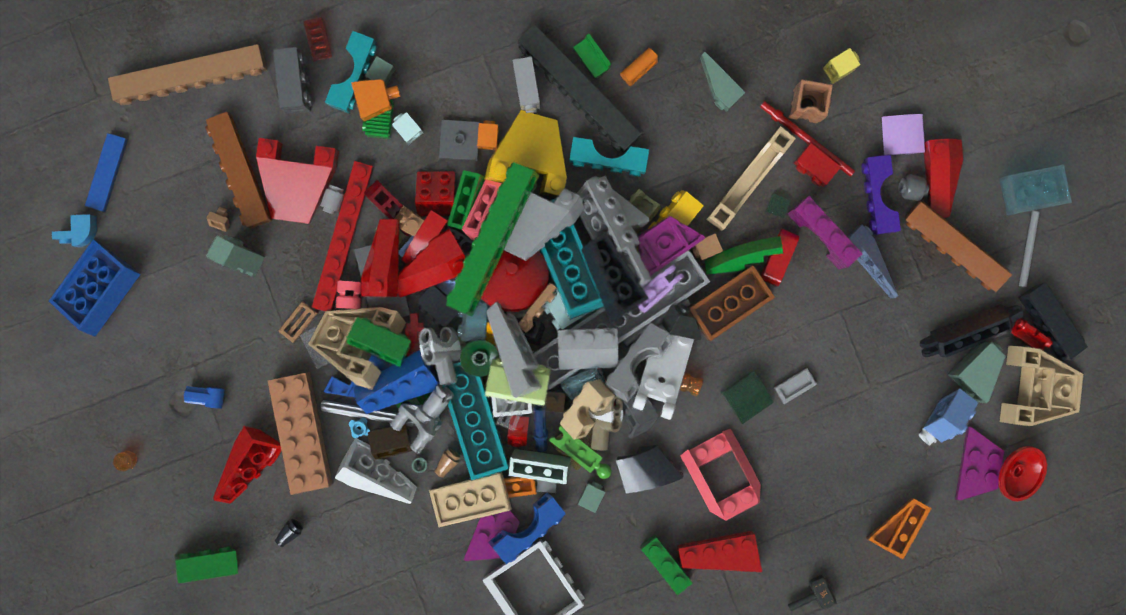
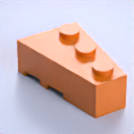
M910 498L866 539L904 559L932 508L914 498Z

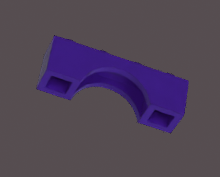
M891 155L868 157L863 160L862 173L866 176L864 190L865 193H868L867 211L871 214L869 228L873 231V235L901 231L899 213L889 209L883 203L880 195L882 183L888 176L893 174Z

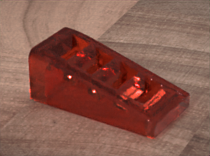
M323 18L303 21L313 61L332 58ZM320 26V28L311 30L312 27ZM322 33V36L312 37V35ZM324 41V44L314 46V43ZM326 48V52L316 54V50Z

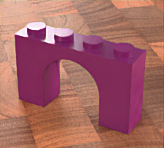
M810 196L801 200L787 213L799 227L806 226L822 240L829 250L826 257L838 270L849 267L862 255L861 251Z

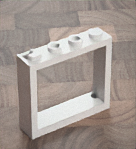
M541 538L534 542L530 548L519 553L516 560L508 564H502L483 578V582L505 615H518L494 578L539 548L575 600L555 615H571L584 606L583 599L585 598L579 589L575 590L572 585L574 583L573 579L568 573L564 574L561 569L563 567L558 557L554 558L552 556L550 545L547 541L543 542Z

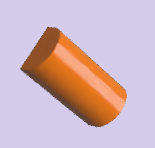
M646 49L620 73L621 77L629 86H632L658 63V55L652 49Z
M521 477L504 478L509 498L536 494L534 479Z

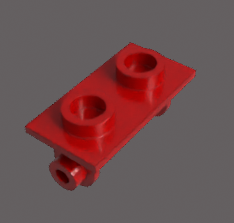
M1022 318L1016 320L1010 332L1030 347L1041 349L1042 351L1053 343L1051 337H1046L1030 325L1027 320Z

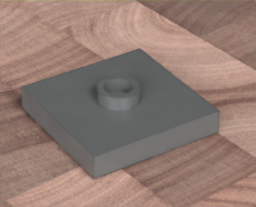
M442 120L439 158L478 161L477 142L480 122Z

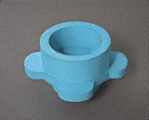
M362 417L360 420H351L349 422L353 438H358L362 435L368 436L370 429L367 427L366 418Z

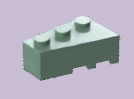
M224 235V237L216 236L206 255L207 258L235 271L239 269L241 273L248 274L254 278L265 257L244 247L245 243L227 235Z

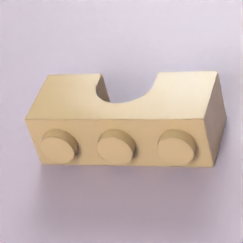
M600 379L586 382L582 387L583 390L580 395L574 398L571 408L563 414L564 418L560 425L574 440L586 437L595 424L589 415V408L593 413L604 410L615 396Z

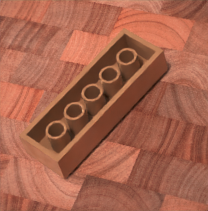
M310 372L269 380L268 385L290 494L322 489L333 485Z

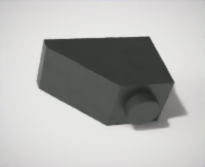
M671 304L661 323L667 332L671 335L700 340V331L690 309L685 305L677 306Z

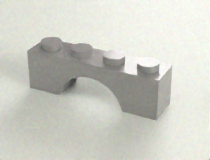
M652 323L647 328H644L636 343L630 346L627 355L619 361L615 371L607 377L605 383L607 388L614 395L629 402L639 388L634 377L636 367L646 358L653 356L662 357L672 343L670 334Z

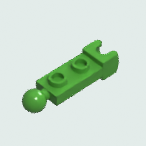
M560 425L559 430L563 433V437L557 439L551 436L550 442L590 473L595 468L600 478L606 479L610 477L612 473L611 467L608 464L599 463L603 457L580 439L574 440Z

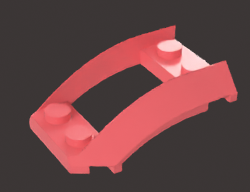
M731 429L722 431L719 435L680 455L709 511L721 519L727 521L760 503L761 484ZM732 451L750 486L717 503L699 468Z

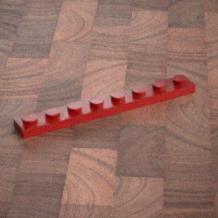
M354 161L312 308L322 311H332L337 295V281H341L366 196L364 192L368 189L374 167Z

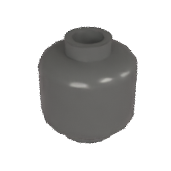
M909 174L900 180L898 191L904 199L920 201L924 196H927L929 185H927L924 177Z

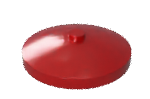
M504 250L481 299L490 306L498 302L502 310L507 312L521 311L531 307L546 289L549 278L547 263L540 251H537L525 261Z

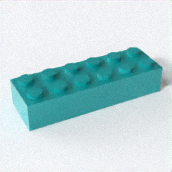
M557 198L550 200V202L554 203ZM574 224L570 227H565L559 232L560 235L556 238L552 237L541 248L570 320L604 307L581 251L583 246Z
M460 362L454 363L453 367L457 382L443 385L442 387H447L454 395L450 399L448 407L471 481L509 469L510 466L488 396L485 395L486 389L482 377L472 376L462 368Z

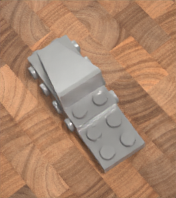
M597 176L592 177L577 192V195L581 196L585 208L580 217L592 240L604 233L607 234L643 288L651 278L641 260L640 254L636 250L640 243L637 234L650 220L645 214L611 188L606 176L600 178Z

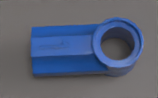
M186 386L184 402L201 404L210 408H222L225 389Z

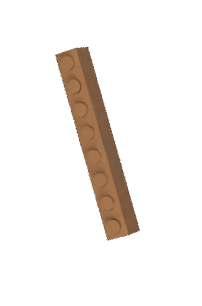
M257 44L108 78L113 101L120 105H129L133 100L146 101L150 100L151 96L156 95L164 97L173 91L182 93L188 91V88L191 87L199 89L206 87V84L209 83L222 84L225 83V80L231 78L232 80H240L249 74L251 76H258L263 71H267L263 49Z

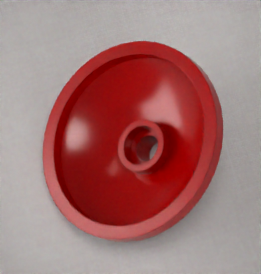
M1025 446L1015 450L1005 459L999 472V488L1006 498L1011 501H1023L1038 491L1047 472V460L1044 453L1035 447Z

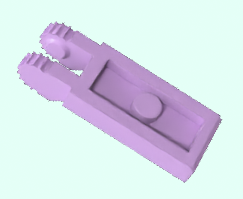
M674 264L662 274L660 273L643 288L649 297L647 301L639 306V309L644 314L684 278L682 273L677 275L670 283L665 278L675 271L676 267Z

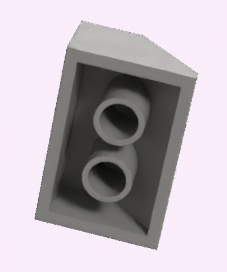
M617 328L558 330L559 370L618 367Z

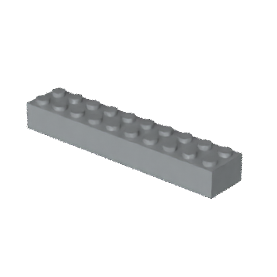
M688 250L650 276L651 280L648 283L674 264L676 267L675 271L665 278L669 283L681 273L684 278L673 286L674 288L645 314L637 307L611 324L605 308L602 307L570 330L617 328L618 343H620L668 311L671 304L677 305L710 283V281ZM558 338L533 354L538 365H544L551 369L547 387L549 390L580 370H559Z

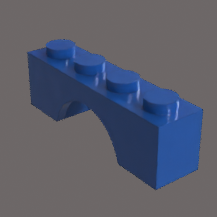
M548 492L533 504L534 518L527 529L519 533H509L502 530L488 542L505 564L516 560L519 553L530 548L538 537L544 536L551 526L561 522L563 516L566 515Z

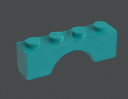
M352 31L346 50L353 57L354 70L350 78L345 82L331 85L325 100L328 106L346 113H350L351 109L354 110L357 102L352 82L362 81L371 66L369 63L372 56H375L378 49L377 43L373 38Z
M573 137L569 162H572L573 166L576 167L590 165L595 170L608 168L613 173L621 174L622 171L630 172L629 175L641 177V174L646 172L649 149L630 146L624 155L611 159L600 155L596 151L592 140Z

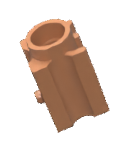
M801 80L793 89L794 97L791 102L792 108L789 118L795 120L798 118L808 119L812 123L821 122L828 115L833 85ZM807 98L813 102L814 107L802 109L800 103L803 99Z

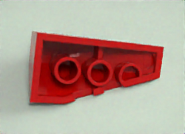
M937 139L925 142L924 163L926 182L929 185V192L927 194L928 206L943 218L950 217L962 167L963 149L962 140Z
M399 219L379 220L361 276V296L397 297Z

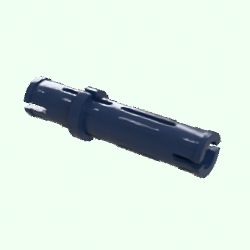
M534 404L535 430L533 437L535 439V449L538 452H544L548 448L547 438L549 436L546 429V405Z

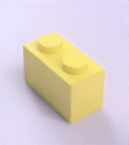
M849 48L831 59L823 69L832 84L852 73L860 65V59L855 51L852 52Z

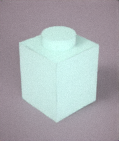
M407 112L404 115L403 113L399 114L393 120V127L408 144L412 143L423 133Z

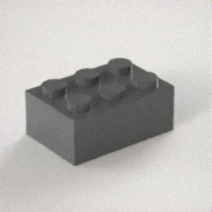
M297 47L273 50L280 108L287 114L311 112L310 106L313 105L311 94H308L310 78L309 75L306 76V68H308L307 57H304L303 52L301 53Z

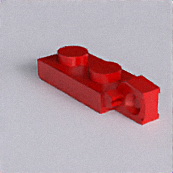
M411 313L410 323L406 324L405 336L411 341L407 357L420 350L419 335L425 327L424 322L419 323V313Z

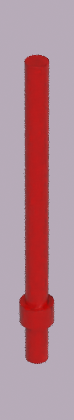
M765 101L760 107L770 114L775 122L779 121L808 145L812 143L841 166L840 169L850 177L853 175L854 169L786 118L782 111L776 110Z

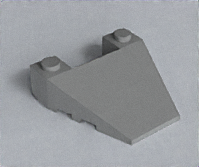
M535 183L504 250L526 261L543 248L548 240L552 237L556 238L560 235L559 232L575 223L585 209L580 195L564 188L556 201L552 203L533 194L537 187Z

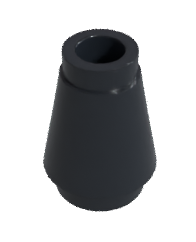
M295 519L287 521L275 542L280 547H284L301 535L303 526Z

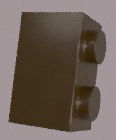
M406 424L402 426L400 431L388 427L376 428L372 432H368L370 450L375 460L413 451L410 447L412 443Z

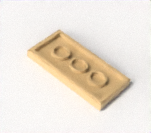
M502 472L472 481L470 479L429 490L438 527L512 510Z

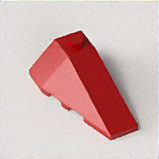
M450 229L432 238L428 242L429 245L422 252H419L416 258L398 273V295L400 298L453 279L461 273L466 257Z
M244 426L234 442L214 494V501L231 504L247 489V484L250 481L261 476L260 472L267 465L271 466L276 461L282 451L280 443L260 429Z

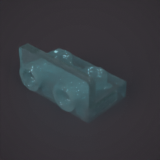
M594 367L561 381V386L569 398L573 400L580 395L583 390L582 387L586 382L599 379L604 384L606 382L602 370Z

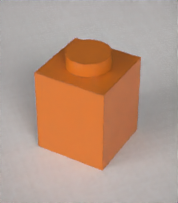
M486 120L483 123H479L478 149L496 150L498 147L499 126L494 121Z

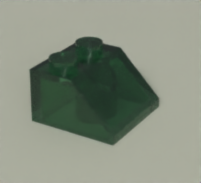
M753 371L720 393L741 424H744L774 403L766 387Z

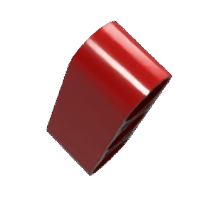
M781 229L777 236H781L783 254L769 255L761 274L763 281L777 287L783 279L800 237L784 229Z

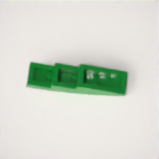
M781 236L741 244L706 259V275L744 271L745 264L764 262V256L783 254Z

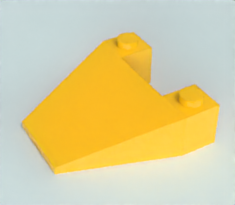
M520 110L491 156L484 179L503 184L506 179L507 169L515 162L537 173L544 174L539 194L558 198L565 188L567 179L558 121Z

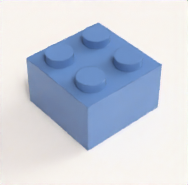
M958 389L939 400L923 429L940 442L947 439L951 440L955 435L963 434L968 427L967 422L975 415V408L978 402L963 390Z

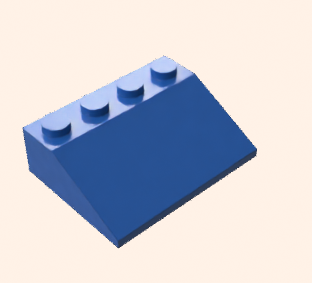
M93 239L52 295L49 302L78 330L96 337L141 274Z

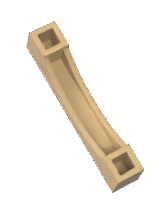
M779 127L706 220L720 231L724 230L796 138L782 127Z

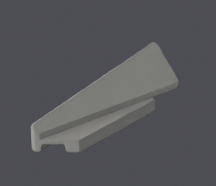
M498 302L494 303L486 313L513 398H519L542 388L533 373L539 365L516 317L511 313L506 315Z

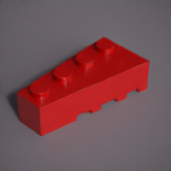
M752 531L677 545L682 568L762 572L756 538Z

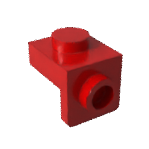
M510 415L507 444L514 447L527 445L529 417Z

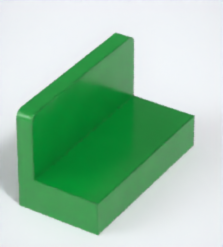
M589 33L583 41L573 47V50L594 79H597L611 68V63Z

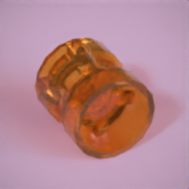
M685 372L679 390L683 392L688 391L691 395L697 397L704 379L694 378L691 374Z

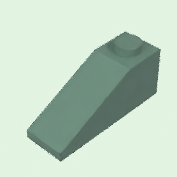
M704 52L700 59L713 99L715 100L714 103L720 110L724 109L727 112L745 92Z

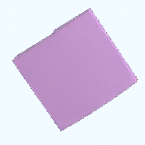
M923 114L882 117L884 155L925 152Z

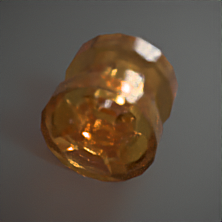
M131 451L120 452L113 459L114 467L119 471L130 470L136 466L137 457Z

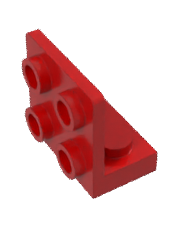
M417 172L415 195L417 214L428 216L432 210L440 216H450L455 200V172Z

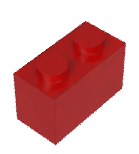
M812 143L805 148L794 162L796 169L801 174L810 176L811 181L818 187L820 185L822 187L826 186L841 168V166Z

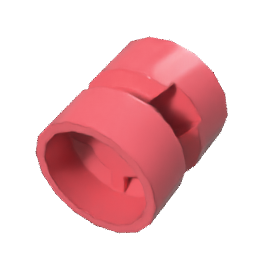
M337 281L339 296L336 297V308L361 309V298L359 297V294H361V282ZM345 291H353V296H345Z

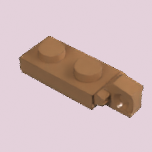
M552 283L547 286L519 322L520 328L527 333L534 327L533 319L535 317L539 318L545 311L544 305L547 302L551 303L557 296V287Z

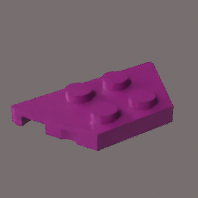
M667 216L638 236L640 242L638 244V253L649 272V276H651L704 240L705 237L675 218Z
M967 427L955 496L956 500H964L998 489L999 472L1003 462L1004 451L972 427Z
M511 511L481 517L464 560L500 558L488 542L502 530L516 533L520 520Z

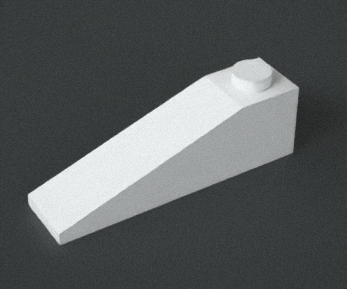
M357 438L352 442L335 476L336 479L351 487L409 504L412 502L417 489L401 472L395 471L389 465L390 462L387 459L375 460L371 454L370 445Z

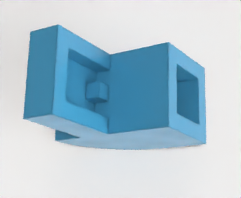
M70 215L71 231L52 232V239L59 240V244H72L74 247H84L95 238L97 216Z

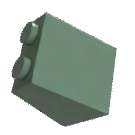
M995 342L979 344L947 375L974 400L987 403L990 400L1005 359V355L1002 353L1003 349Z

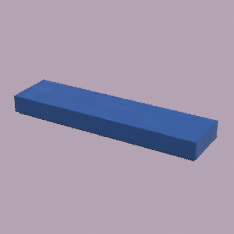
M107 133L85 206L103 212L106 211L128 139Z

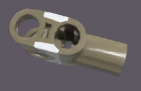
M616 395L604 410L593 413L589 408V415L595 422L592 430L591 449L608 450L609 431L618 432L622 426L623 402ZM616 399V405L613 407V402Z

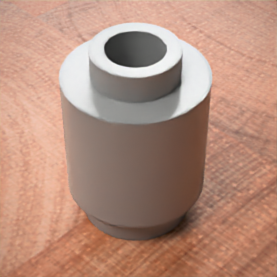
M329 185L320 204L321 207H324V212L333 215L335 211L339 212L344 197L343 189Z

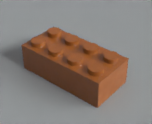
M750 266L689 307L707 340L712 341L775 297L755 267Z

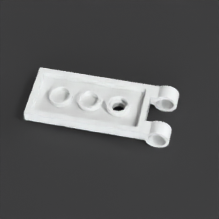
M662 324L657 326L667 332ZM671 334L672 343L663 356H653L647 359L633 404L634 408L643 410L647 397L665 402L661 417L669 420L674 412L676 399L694 339ZM663 377L665 379V382L660 383L658 381V378Z

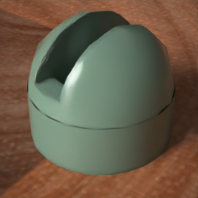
M417 457L412 461L411 467L413 471L422 473L427 468V462L425 459ZM417 460L420 462V470L417 469Z

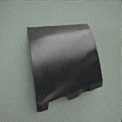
M658 445L642 446L638 448L635 455L618 456L616 459L626 494L658 488L684 477L683 473L675 468L672 464L673 461L663 453V450Z

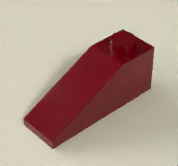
M378 180L364 192L367 198L389 219H395L403 207ZM399 227V229H400L407 237L410 235V234H408L407 232L403 231V230Z

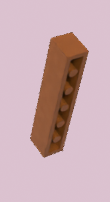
M224 112L206 119V131L209 137L212 136L214 143L212 147L216 155L219 154L221 159L219 165L222 172H226L228 178L226 179V184L229 190H232L235 197L232 199L236 208L240 209L241 215L239 217L242 225L252 229L272 221L232 114Z
M922 200L918 201L905 216L908 227L914 231L918 229L922 233L921 237L929 243L933 241L937 245L936 249L944 255L948 253L952 257L951 261L959 267L963 265L967 269L965 272L974 279L978 277L982 281L980 284L987 290L993 289L997 292L1012 276L1010 270Z

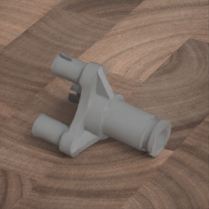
M438 384L436 390H433L423 405L403 403L398 409V414L390 423L393 429L400 431L408 418L414 422L419 429V433L415 441L410 445L413 451L421 453L428 441H431L436 435L435 430L441 427L442 422L439 415L454 396L447 387H444L442 390V386Z

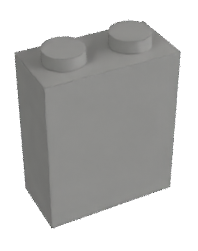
M532 57L514 59L513 65L521 110L526 111V113H536L540 109V102Z

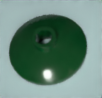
M474 340L466 344L462 349L460 363L468 374L477 377L489 375L492 360L499 358L497 348L489 341ZM481 353L483 356L478 358L476 354Z

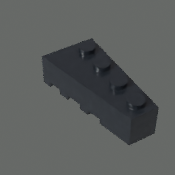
M606 233L589 242L581 250L611 324L649 299Z

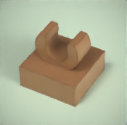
M219 207L216 214L209 212L207 216L209 226L227 232L230 227L227 218L228 213H226L227 209Z

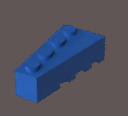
M419 350L406 357L401 367L392 365L381 371L373 390L358 385L353 387L356 403L368 414L433 392L440 382L437 371L432 365L424 363L421 351Z

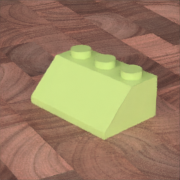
M501 358L493 359L485 395L544 405L551 369L544 365H539L533 373L542 388L519 398H513Z

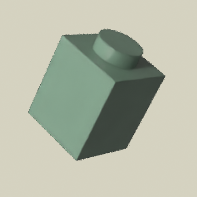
M376 56L365 77L368 80L382 79L387 85L396 69L393 65Z
M595 481L592 483L587 482L578 500V505L596 513L605 494V490L602 489L603 485Z

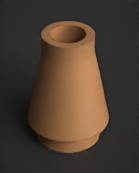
M448 448L447 451L443 452L434 472L444 478L460 462L461 456L455 450Z

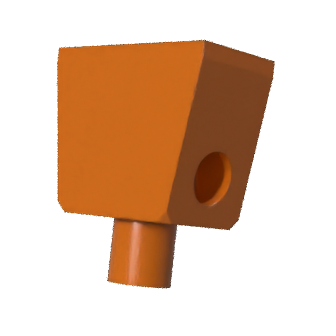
M382 79L352 82L360 117L363 121L391 110L390 99L400 97L398 86L387 88Z

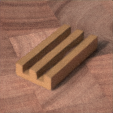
M302 301L279 329V332L292 343H295L318 313ZM304 307L306 310L303 312V314L299 317V319L295 322L291 329L288 332H285L287 327L291 324V322L295 319V317ZM310 312L311 315L300 327V329L296 332V334L292 337L291 334L295 331V329L300 325V323Z

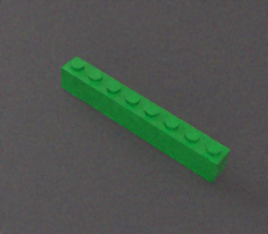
M515 162L507 169L506 179L498 188V196L495 202H492L490 205L489 215L482 222L480 234L474 239L470 255L466 256L464 267L455 279L456 284L447 296V306L471 317L473 316L539 177L534 170Z

